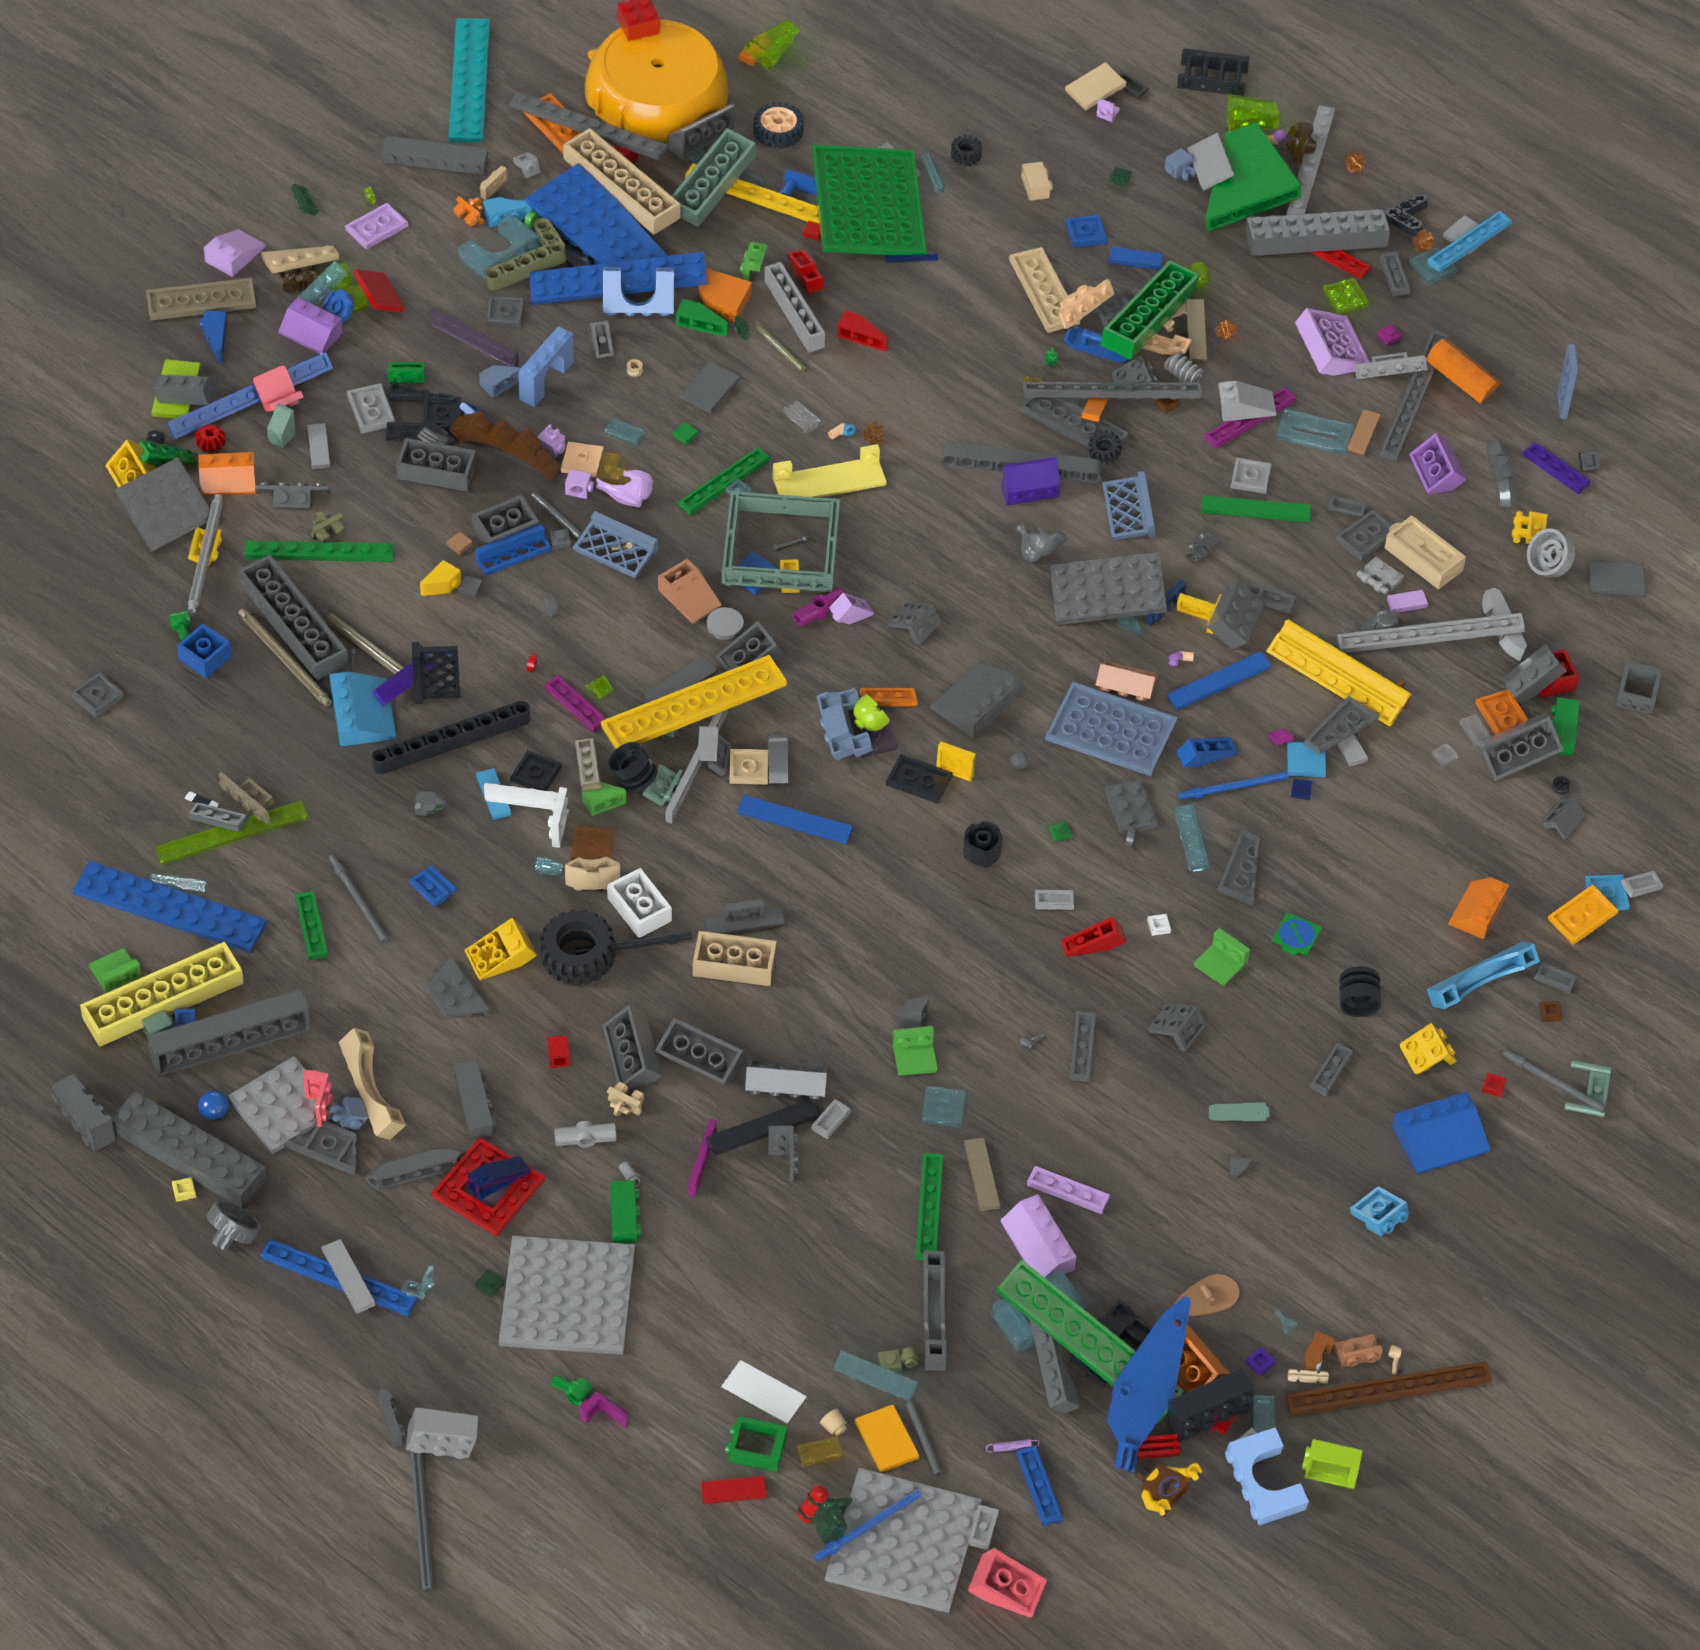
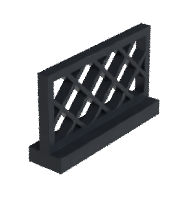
M412 642L415 704H423V699L460 698L458 646L420 647L419 642ZM430 653L433 654V656L430 657V658H429L428 656L424 655V654H430ZM445 653H454L450 657L444 655ZM438 658H440V659H442V660H444V661H442L441 663H438V662H436L435 660L438 659ZM431 664L434 668L430 670L426 666ZM447 664L453 665V667L450 669H448L445 666ZM441 670L444 673L439 675L436 672ZM450 675V676H452L454 679H452L451 681H449L448 679H446V677H448V676ZM432 676L435 679L433 681H429L427 678ZM439 682H442V683H444L445 685H443L442 687H440V686H438V685H436V684H438ZM451 687L456 691H447V689ZM430 688L436 690L435 692H426Z

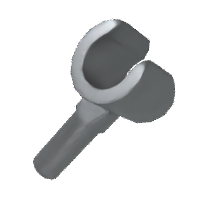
M1041 1034L1032 1039L1023 1036L1020 1039L1021 1044H1019V1047L1029 1051L1033 1044L1044 1039L1045 1035Z

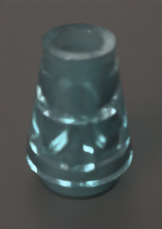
M544 856L537 857L534 872H538L539 875H561L563 864Z

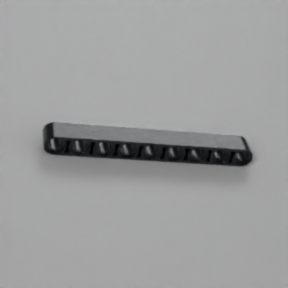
M517 701L377 749L372 753L373 770L378 774H385L527 725L530 722V705L526 701Z

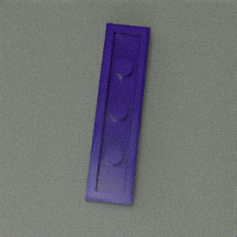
M1534 442L1524 450L1523 456L1575 493L1579 494L1590 485V480L1538 443Z
M412 662L372 691L383 707L414 684ZM431 664L426 666L430 670L434 668Z

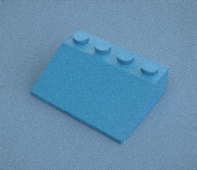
M353 672L329 674L340 747L397 739L391 701L383 707L372 693L374 689L387 681L386 678Z

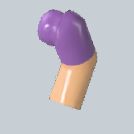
M1278 130L1273 135H1266L1272 145H1278L1285 139L1286 134L1283 130Z
M1178 651L1171 654L1168 658L1169 665L1178 666L1179 660L1193 662L1194 652Z

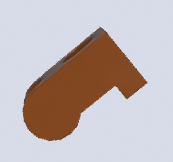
M1316 1331L1304 1356V1370L1318 1372L1324 1354L1331 1355L1336 1339Z

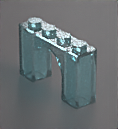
M512 214L498 222V234L512 245L509 249L502 252H489L472 239L458 247L459 260L485 282H487L485 273L490 267L539 248V236Z
M1062 1270L1046 1276L1049 1282L1088 1312L1087 1304ZM1006 1299L996 1301L992 1305L991 1317L1015 1351L1019 1353L1035 1345L1032 1327L1026 1321L1022 1312Z

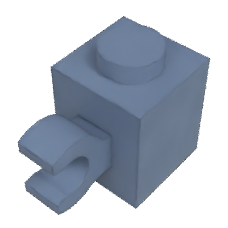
M1182 148L1166 157L1165 170L1175 179L1182 176L1187 181L1188 174L1193 177L1195 176V169L1192 168L1193 158Z
M345 1096L338 1105L333 1104L329 1109V1112L335 1113L332 1120L339 1121L342 1128L359 1130L368 1119L362 1098Z

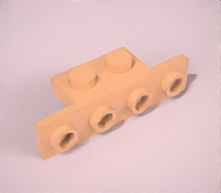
M1109 279L1104 280L1096 287L1082 285L1077 288V291L1066 296L1065 300L1060 302L1061 309L1064 311L1059 315L1065 329L1070 328L1114 295Z

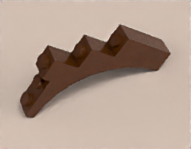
M482 411L459 416L449 429L460 442H481L515 455L536 469L548 481L553 480L562 467L540 445L541 440L529 429L517 432L506 420L493 423Z

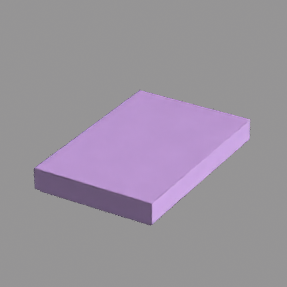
M385 203L347 224L345 230L367 250L408 227V221L390 204Z

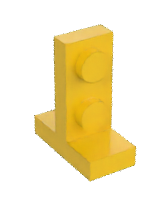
M1180 593L1177 611L1208 620L1209 623L1222 594L1219 595L1216 604H1212L1208 601ZM1207 627V631H1206V632L1211 633V634H1214V633Z

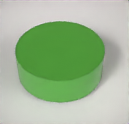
M534 211L529 212L525 218V226L532 230L535 229V222L540 219L539 214Z

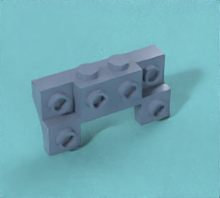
M855 687L841 692H825L817 696L822 715L820 722L823 729L826 730L824 737L836 761L852 754L859 757L873 751L870 735L867 732L855 736L853 733L848 711L854 709L856 702L860 699Z

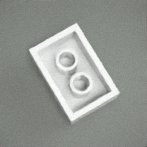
M641 868L607 885L608 900L638 938L672 921V907Z

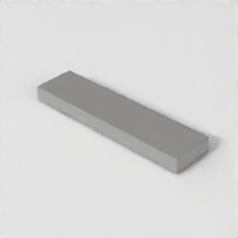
M341 1239L322 1246V1251L356 1314L375 1306L373 1297Z

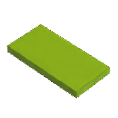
M165 359L161 375L199 376L201 364ZM155 396L151 414L152 417L175 419L189 413L191 404L158 403Z

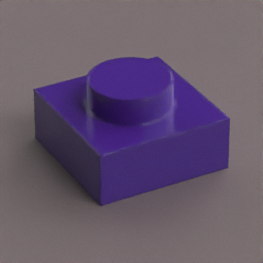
M1260 1347L1246 1358L1245 1363L1261 1376L1275 1365V1360Z

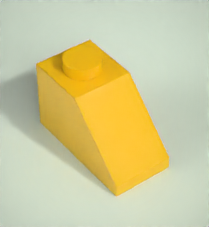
M444 560L441 561L420 582L421 595L429 596L451 593L461 584V570Z

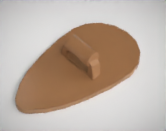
M1214 1274L1195 1283L1181 1294L1176 1302L1187 1296L1191 1300L1188 1317L1206 1316L1233 1307L1239 1299L1240 1290L1232 1278L1223 1274Z

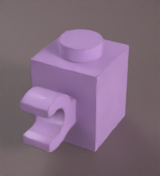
M549 424L537 436L541 440L540 445L554 459L564 452L566 448L565 436L560 433L559 429L553 430Z

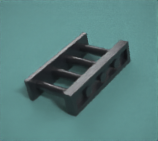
M1183 48L1181 65H1185L1184 74L1178 75L1177 88L1244 97L1246 82H1241L1242 73L1248 72L1250 57ZM1192 66L1202 68L1201 76L1191 75ZM1208 70H1219L1218 78L1208 77ZM1225 71L1235 72L1234 81L1224 79Z

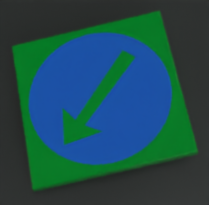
M1287 912L1271 941L1281 945L1282 950L1290 954L1296 955L1301 953L1307 956L1322 927Z

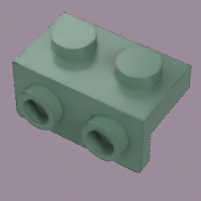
M659 764L657 767L658 774L654 782L645 789L642 795L662 807L666 801L670 802L674 794L672 790L674 787L677 788L682 779L680 776L683 771L679 769L675 773Z

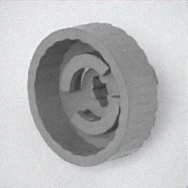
M1544 529L1538 532L1529 543L1527 549L1528 564L1539 575L1550 578L1559 577L1566 573L1574 562V542L1564 532L1555 529Z

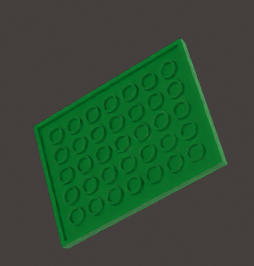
M812 145L823 252L926 257L927 251L914 150Z

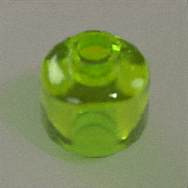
M1197 261L1188 267L1189 270L1200 274L1197 289L1204 288L1210 282L1209 267L1206 264Z

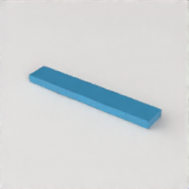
M1501 211L1497 212L1431 256L1427 263L1439 273L1510 226L1512 220Z

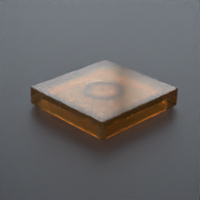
M576 826L570 857L571 861L578 857L589 860L603 857L610 858L614 830Z

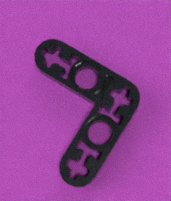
M1418 194L1385 211L1387 222L1411 236L1422 234V222L1411 215L1428 207L1427 196Z

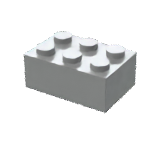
M415 1407L408 1426L406 1450L413 1451L414 1453L424 1452L436 1456L446 1455L457 1459H469L477 1439L478 1416Z

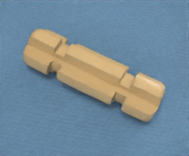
M1289 1369L1288 1380L1294 1382L1299 1380V1382L1308 1383L1319 1381V1383L1327 1384L1329 1374L1327 1371L1317 1373L1314 1370H1300L1299 1372L1297 1369Z

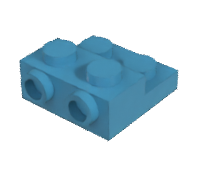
M1379 1186L1350 1208L1351 1215L1364 1221L1366 1228L1379 1236L1391 1233L1394 1226L1399 1222H1405L1409 1215L1406 1201Z

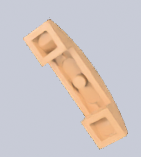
M1155 334L1145 344L1143 349L1166 355H1176L1179 352L1185 354L1192 340L1178 335L1171 339Z

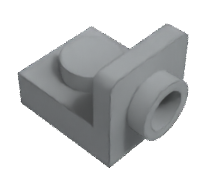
M527 152L513 158L514 164L522 169L525 178L540 173L537 157Z

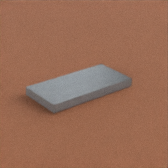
M1218 132L1187 148L1189 155L1193 158L1192 163L1203 191L1234 176Z

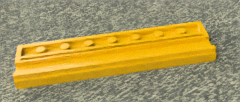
M1289 619L1284 622L1285 625L1277 633L1266 652L1341 698L1352 697L1379 715L1378 720L1391 727L1412 694Z

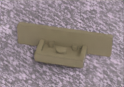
M220 772L218 774L220 779L219 785L224 791L230 792L234 800H239L247 811L251 810L259 821L262 820L266 824L271 822L266 810L267 807L274 803V799L251 778L238 786L224 773Z

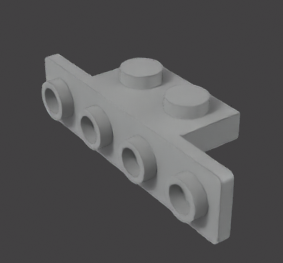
M1407 352L1373 356L1371 363L1355 365L1357 379L1427 370L1425 355L1408 358Z

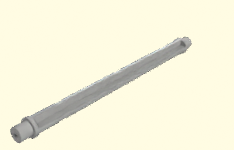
M216 494L212 501L188 601V612L195 613L199 606L201 591L223 506V496L220 494Z

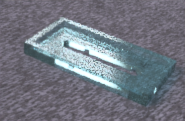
M1284 409L1276 439L1346 455L1354 425ZM1292 428H1306V430L1318 433H1323L1331 436L1335 435V437H1337L1338 439H1331L1323 436L1293 430Z

